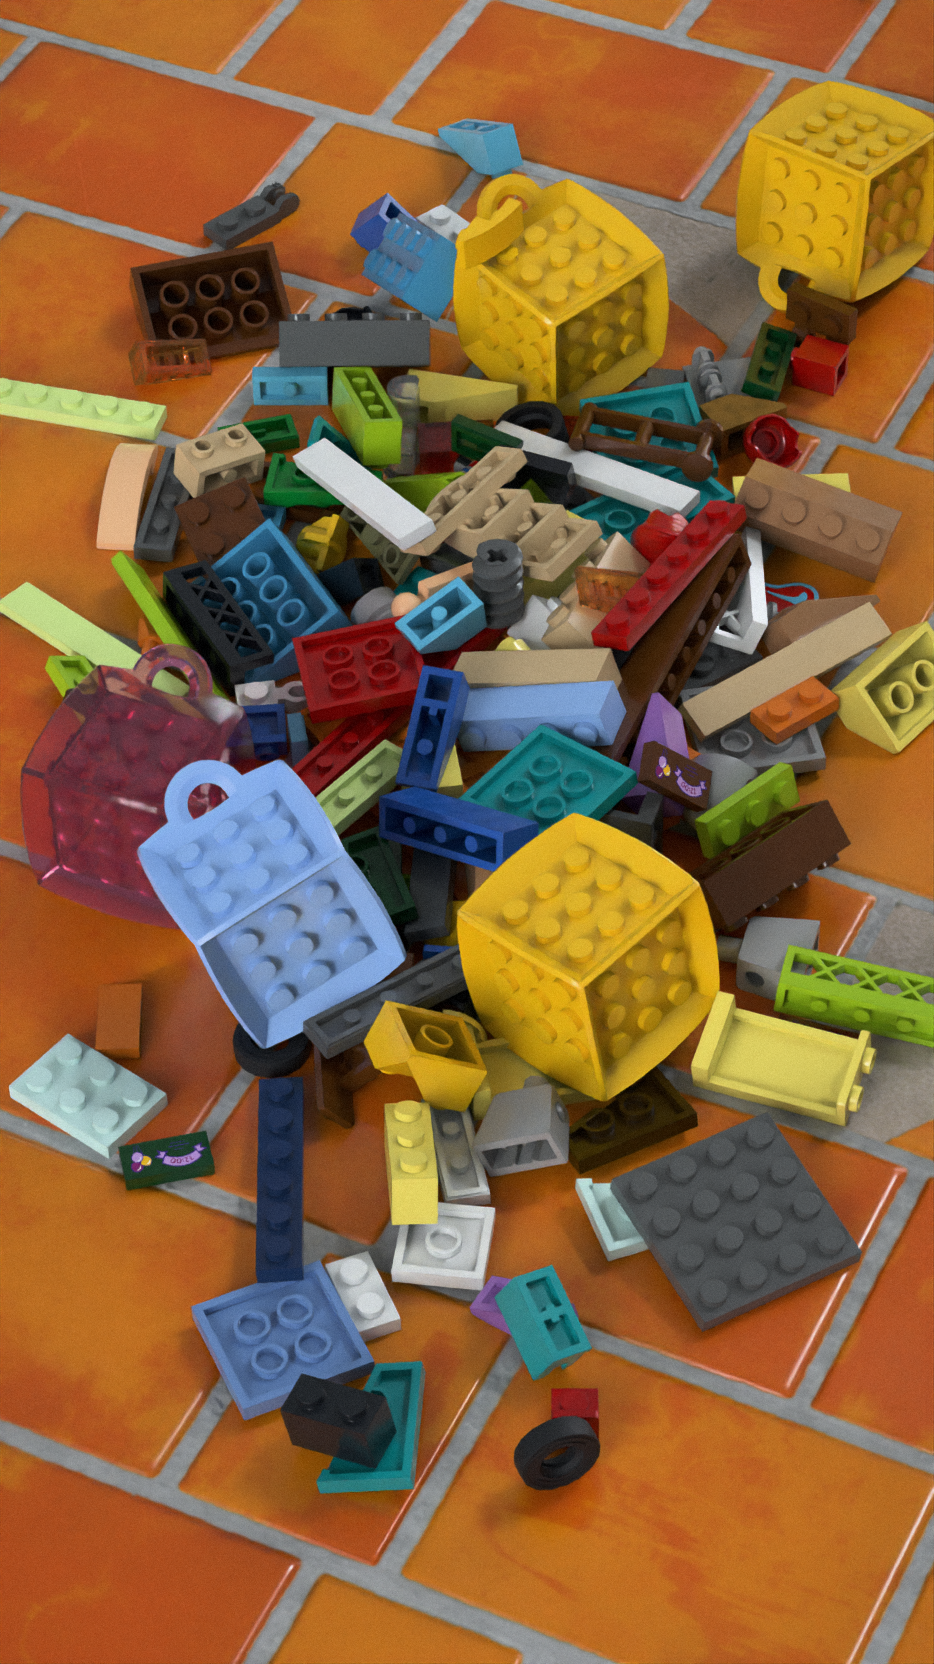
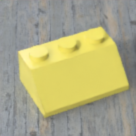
M928 621L897 631L831 690L839 697V710L836 712L846 728L893 754L899 753L934 721V631Z

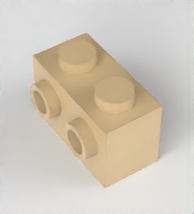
M241 423L176 444L173 473L191 496L196 498L243 477H246L248 484L262 480L266 451Z

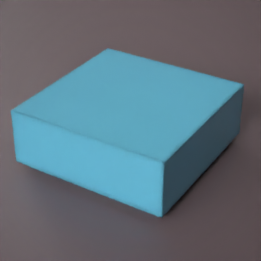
M301 712L287 714L289 748L293 767L308 754L304 715H301Z

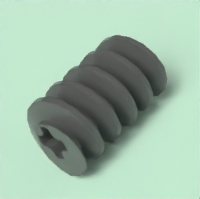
M487 540L478 545L476 550L477 556L472 562L474 571L472 576L474 582L473 593L484 603L486 628L501 629L513 625L523 616V554L518 545L509 540Z

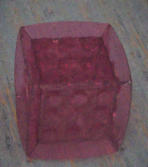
M162 644L145 652L138 659L133 669L98 665L77 684L53 713L34 743L21 769L20 803L22 829L29 861L38 885L64 898L109 915L154 926L180 929L153 889L137 855L138 847L168 823L164 807L165 793L172 778L183 767L200 760H216L230 765L241 775L256 769L253 740L244 708L212 693L213 681L210 669L205 660L196 651L182 645ZM174 666L180 668L189 679L188 697L173 695L152 687L155 675L165 667ZM201 784L189 795V813L193 819H196L212 811L229 797L216 784Z

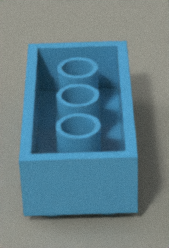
M399 213L397 218H392L383 231L384 239L379 247L373 249L366 257L363 264L365 269L361 275L437 322L453 297L454 268L457 254L455 244L426 226Z

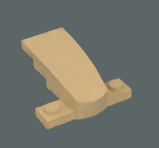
M495 446L464 476L457 478L447 485L430 502L424 514L433 520L436 532L407 550H401V552L428 556L439 550L441 543L445 542L474 559L477 556L476 550L480 543L492 539H505L516 543L522 551L523 576L553 582L603 533L596 520L569 518L564 506L561 504L534 502L529 490L500 488L512 481L516 476V472L528 461L522 449Z

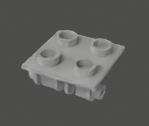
M704 346L697 347L692 355V364L682 366V370L685 371L687 382H690L698 408L701 404L729 394L751 397L741 392L751 357L714 362L712 350Z

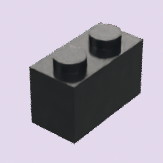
M301 1373L280 1409L292 1445L374 1469L377 1468L397 1432L386 1397Z

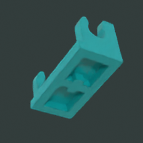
M553 1265L514 1277L494 1297L533 1381L545 1377L560 1365L562 1369H566L574 1364L584 1353L592 1349Z

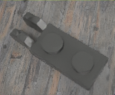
M276 182L272 183V185L264 187L260 196L257 195L203 224L204 235L225 250L233 249L277 225L282 219L289 216L290 213L296 211L300 205V197L293 192L285 194L286 190L283 185Z

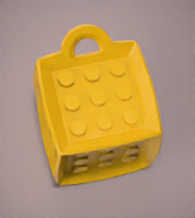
M828 80L787 99L766 114L749 130L742 156L736 196V251L739 256L760 268L758 276L759 290L762 297L772 308L786 314L787 293L782 291L778 284V276L781 269L798 273L810 279L811 281L807 287L839 301L853 303L889 285L907 272L925 255L930 248L934 235V119L889 97L852 85Z
M507 174L493 179L484 187L477 203V216L489 220L492 213L497 210L498 204L503 197L517 195L528 206V209L523 212L524 231L499 254L467 270L459 268L457 250L454 268L453 302L461 349L491 381L518 385L519 404L529 401H544L554 404L561 411L564 422L580 415L579 403L581 399L617 394L662 357L669 315V288L664 254L649 237L624 214L576 182L565 179L541 189L528 177L519 174Z
M572 813L558 821L512 854L470 895L457 911L458 943L463 973L473 1005L483 1027L496 1039L505 1038L510 1043L507 1046L508 1049L539 1071L574 1090L600 1101H607L625 1090L674 1051L711 1011L716 994L720 990L716 936L708 905L699 882L677 864L642 841L610 825L579 813Z

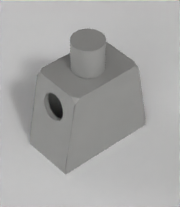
M754 916L749 920L743 939L719 935L717 941L718 960L737 964L736 986L739 989L775 1001L788 944L818 951L820 921ZM794 961L791 972L809 976L812 973L813 966Z
M530 1076L525 1079L523 1089L502 1092L494 1096L473 1140L472 1147L490 1177L565 1164L568 1162L569 1153L568 1111L554 1086L550 1085L543 1077Z

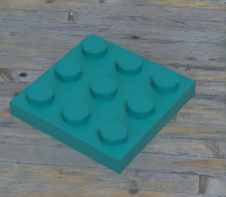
M690 382L581 399L579 403L580 413L585 403L592 402L599 408L690 426H696L702 420ZM592 424L589 431L634 441L637 432ZM652 436L649 443L686 452L695 451L697 444ZM712 449L709 455L713 461V470L710 476L715 478L718 477L719 467ZM593 451L595 454L648 473L667 466Z
M540 724L458 799L539 822V835L572 813H579L595 820L601 819L638 784L636 771Z

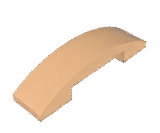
M120 443L116 447L111 458L103 490L97 532V549L134 551L133 547L141 525L140 511L148 477L153 475L158 445Z

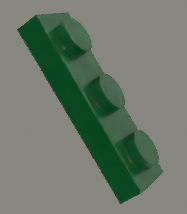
M762 322L741 392L753 398L777 402L797 337L796 333Z

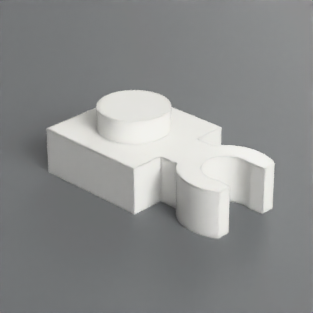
M274 680L234 685L237 706L284 703L285 710L289 713H296L307 708L302 681H292L280 688L275 687Z

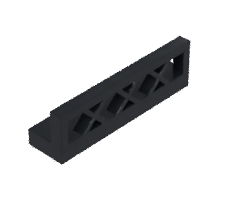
M206 560L163 572V600L229 697L235 696L234 685L245 684V671L274 663V653ZM203 576L206 582L204 586L188 583L186 580ZM205 599L221 602L223 606L221 609L204 606L203 603ZM222 623L239 626L240 629L238 633L222 630L220 626ZM241 646L254 649L258 653L241 658L237 650Z

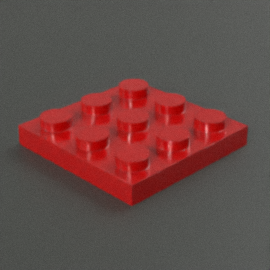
M405 615L292 638L312 724L331 722L339 718L363 713H374L382 709L414 704L424 661L422 654L395 627V622Z

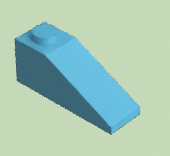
M467 118L438 128L439 136L477 173L491 175L492 179L512 174V168L523 165L515 130L511 123Z

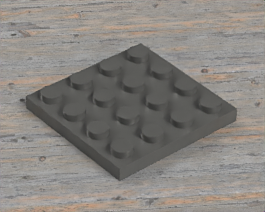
M768 1112L615 1177L611 1181L610 1190L643 1238L648 1249L702 1332L857 1263L861 1257L862 1251Z

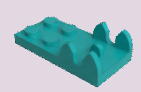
M668 465L651 473L700 491V502L685 516L688 523L695 518L710 500H723L727 503H735L736 496L712 476L705 481L694 482L685 477L682 468ZM602 495L570 510V512L584 519L596 520L603 533L600 537L604 541L618 531L629 543L633 530L643 524L650 513L648 510L606 495Z

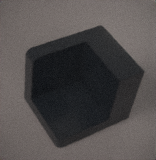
M353 557L318 573L319 579L340 607L360 600L373 589L385 587L377 558Z

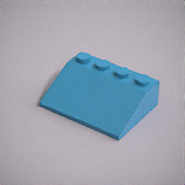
M270 518L211 566L274 653V663L245 671V683L271 680L275 682L298 673L299 668L292 638L354 626L294 544ZM199 576L192 584L204 586L206 581L203 576ZM205 599L203 603L204 606L221 609L223 606L221 602ZM222 623L220 626L222 630L238 633L240 629L239 626ZM241 646L237 650L241 658L258 653L254 649Z

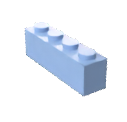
M614 681L470 688L462 725L457 738L464 752L513 750L542 724L584 746L612 745L627 711Z

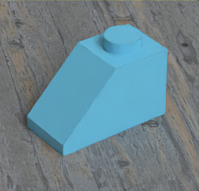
M458 576L395 622V627L420 654L456 650L487 627L484 603Z

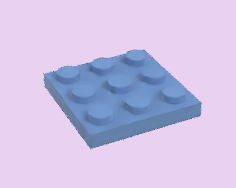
M320 1260L304 1266V1280L255 1283L191 1306L192 1318L244 1421L282 1407L301 1373L343 1385L370 1375L375 1367L374 1359Z

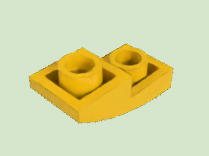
M508 198L499 210H495L489 220L476 216L466 229L464 228L459 232L455 244L456 250H458L459 268L467 270L491 259L520 236L524 231L521 201Z

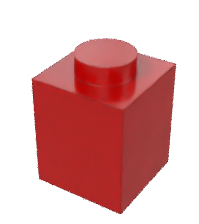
M807 335L800 347H795L790 356L789 368L793 369L792 385L834 396L848 373L849 346Z

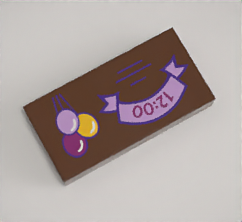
M650 741L643 745L638 782L695 812L707 810L713 771L656 741Z

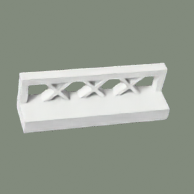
M746 526L741 538L752 565L729 604L733 611L729 612L726 610L709 642L752 655L768 626L761 532ZM726 625L734 634L719 630V626Z

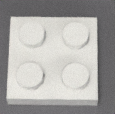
M438 1202V1224L400 1225L391 1269L392 1282L481 1291L485 1283L495 1226V1208Z

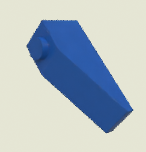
M423 665L397 772L396 785L410 788L416 786L433 792L438 791L462 725L470 687L464 672Z

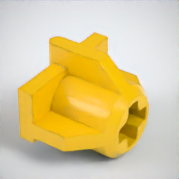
M332 514V517H322L312 525L304 527L297 537V550L317 575L340 564L345 557L347 550L346 534L350 524L340 515Z

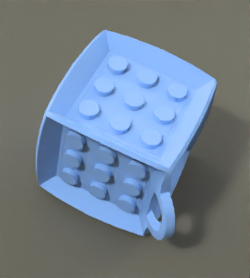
M200 760L183 767L175 774L167 787L164 799L168 823L138 847L137 855L157 896L180 929L195 945L209 976L226 1005L260 1048L267 1049L303 1032V1021L375 986L405 961L407 957L406 951L380 898L364 874L345 851L334 827L317 799L299 776L283 760H275L244 775H241L236 769L226 763L216 760ZM205 783L220 786L229 798L212 811L193 819L188 810L190 793L197 786Z

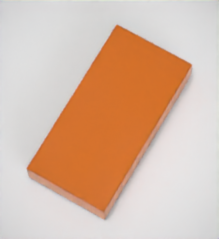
M142 983L99 985L95 1050L109 1059L140 1058L143 1006Z

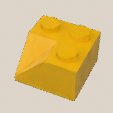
M386 1000L364 1040L375 1069L389 1075L397 1073L414 1077L424 1101L429 1102V1105L437 1110L449 1109L465 1113L488 1072L462 1017Z

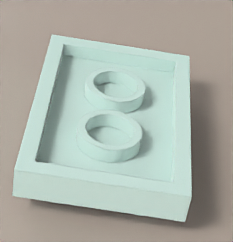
M70 1034L65 1035L9 1085L10 1098L108 1159L118 1152V1147L124 1146L168 1106L167 1093Z

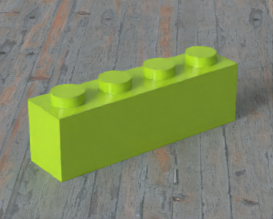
M370 366L334 367L332 411L362 465L373 469H384L389 464H400L402 419Z

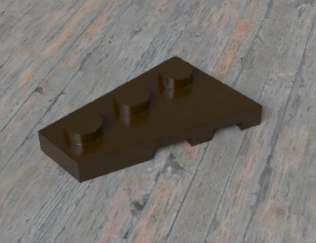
M655 1066L633 1087L629 1086L617 1094L616 1100L605 1108H594L569 1127L568 1161L579 1174H583L697 1127V1112Z

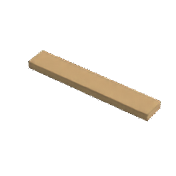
M869 601L681 704L678 710L699 741L702 742L750 716V710L812 676L817 679L888 640L892 633Z

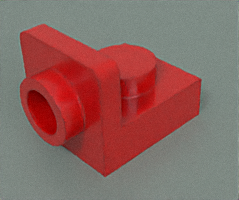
M551 1388V1419L562 1416L580 1417L590 1424L599 1440L598 1388Z

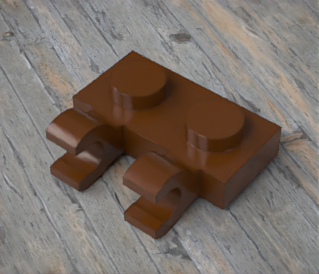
M795 282L787 289L786 319L795 322L792 332L797 334L793 349L795 347L799 348L807 335L816 336L817 332L825 335L826 340L849 345L856 338L857 308L798 282Z

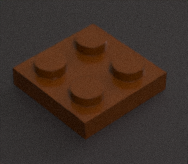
M246 477L174 506L197 561L206 560L210 566L215 564L265 522Z

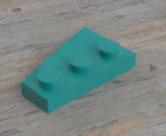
M422 1361L377 1363L363 1391L386 1397L397 1432L376 1469L333 1457L328 1469H323L316 1481L320 1494L414 1489L426 1375Z

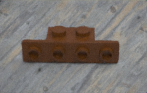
M364 1041L329 1059L314 1045L317 1109L326 1119L332 1120L343 1128L348 1129L354 1125L353 1092L369 1081L374 1080L383 1072L375 1069Z

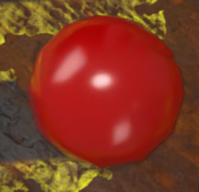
M774 413L760 415L749 424L744 432L743 447L745 454L752 464L756 458L783 468H788L802 455V451L798 449L800 433L791 427L789 422Z

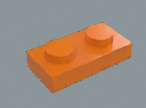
M812 676L750 710V723L777 745L839 710V697Z

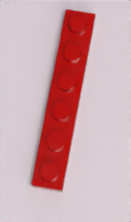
M710 500L591 631L594 646L630 651L747 519L745 506L727 503L723 500Z

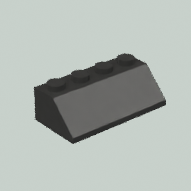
M345 313L325 314V321H310V314H287V321H279V367H431L430 320H422V313H399L400 320H385V313H362V320L347 321V314Z

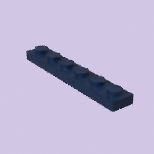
M303 1076L259 1079L256 1221L257 1283L304 1280Z

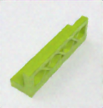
M788 944L773 1011L854 1030H865L872 1034L934 1048V1005L926 1003L921 997L929 992L934 993L933 977ZM795 961L812 965L817 972L807 976L791 972ZM847 973L855 975L860 982L852 986L840 983L835 976ZM884 983L898 985L903 992L897 995L883 993L878 986Z

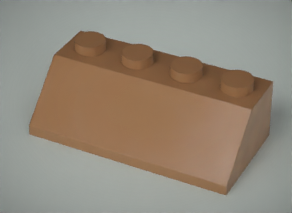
M756 458L745 476L734 503L744 505L747 519L736 531L743 533L746 526L760 530L761 540L874 583L903 513Z

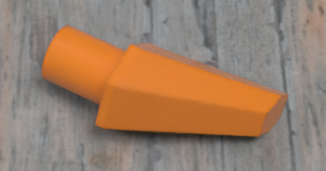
M145 617L140 618L138 622L137 643L141 648V655L154 663L157 653L163 651L166 646L149 620Z

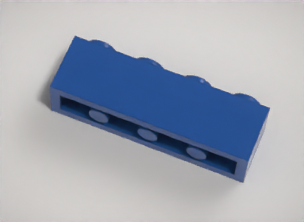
M416 786L379 796V837L493 872L512 854L538 835L539 822Z

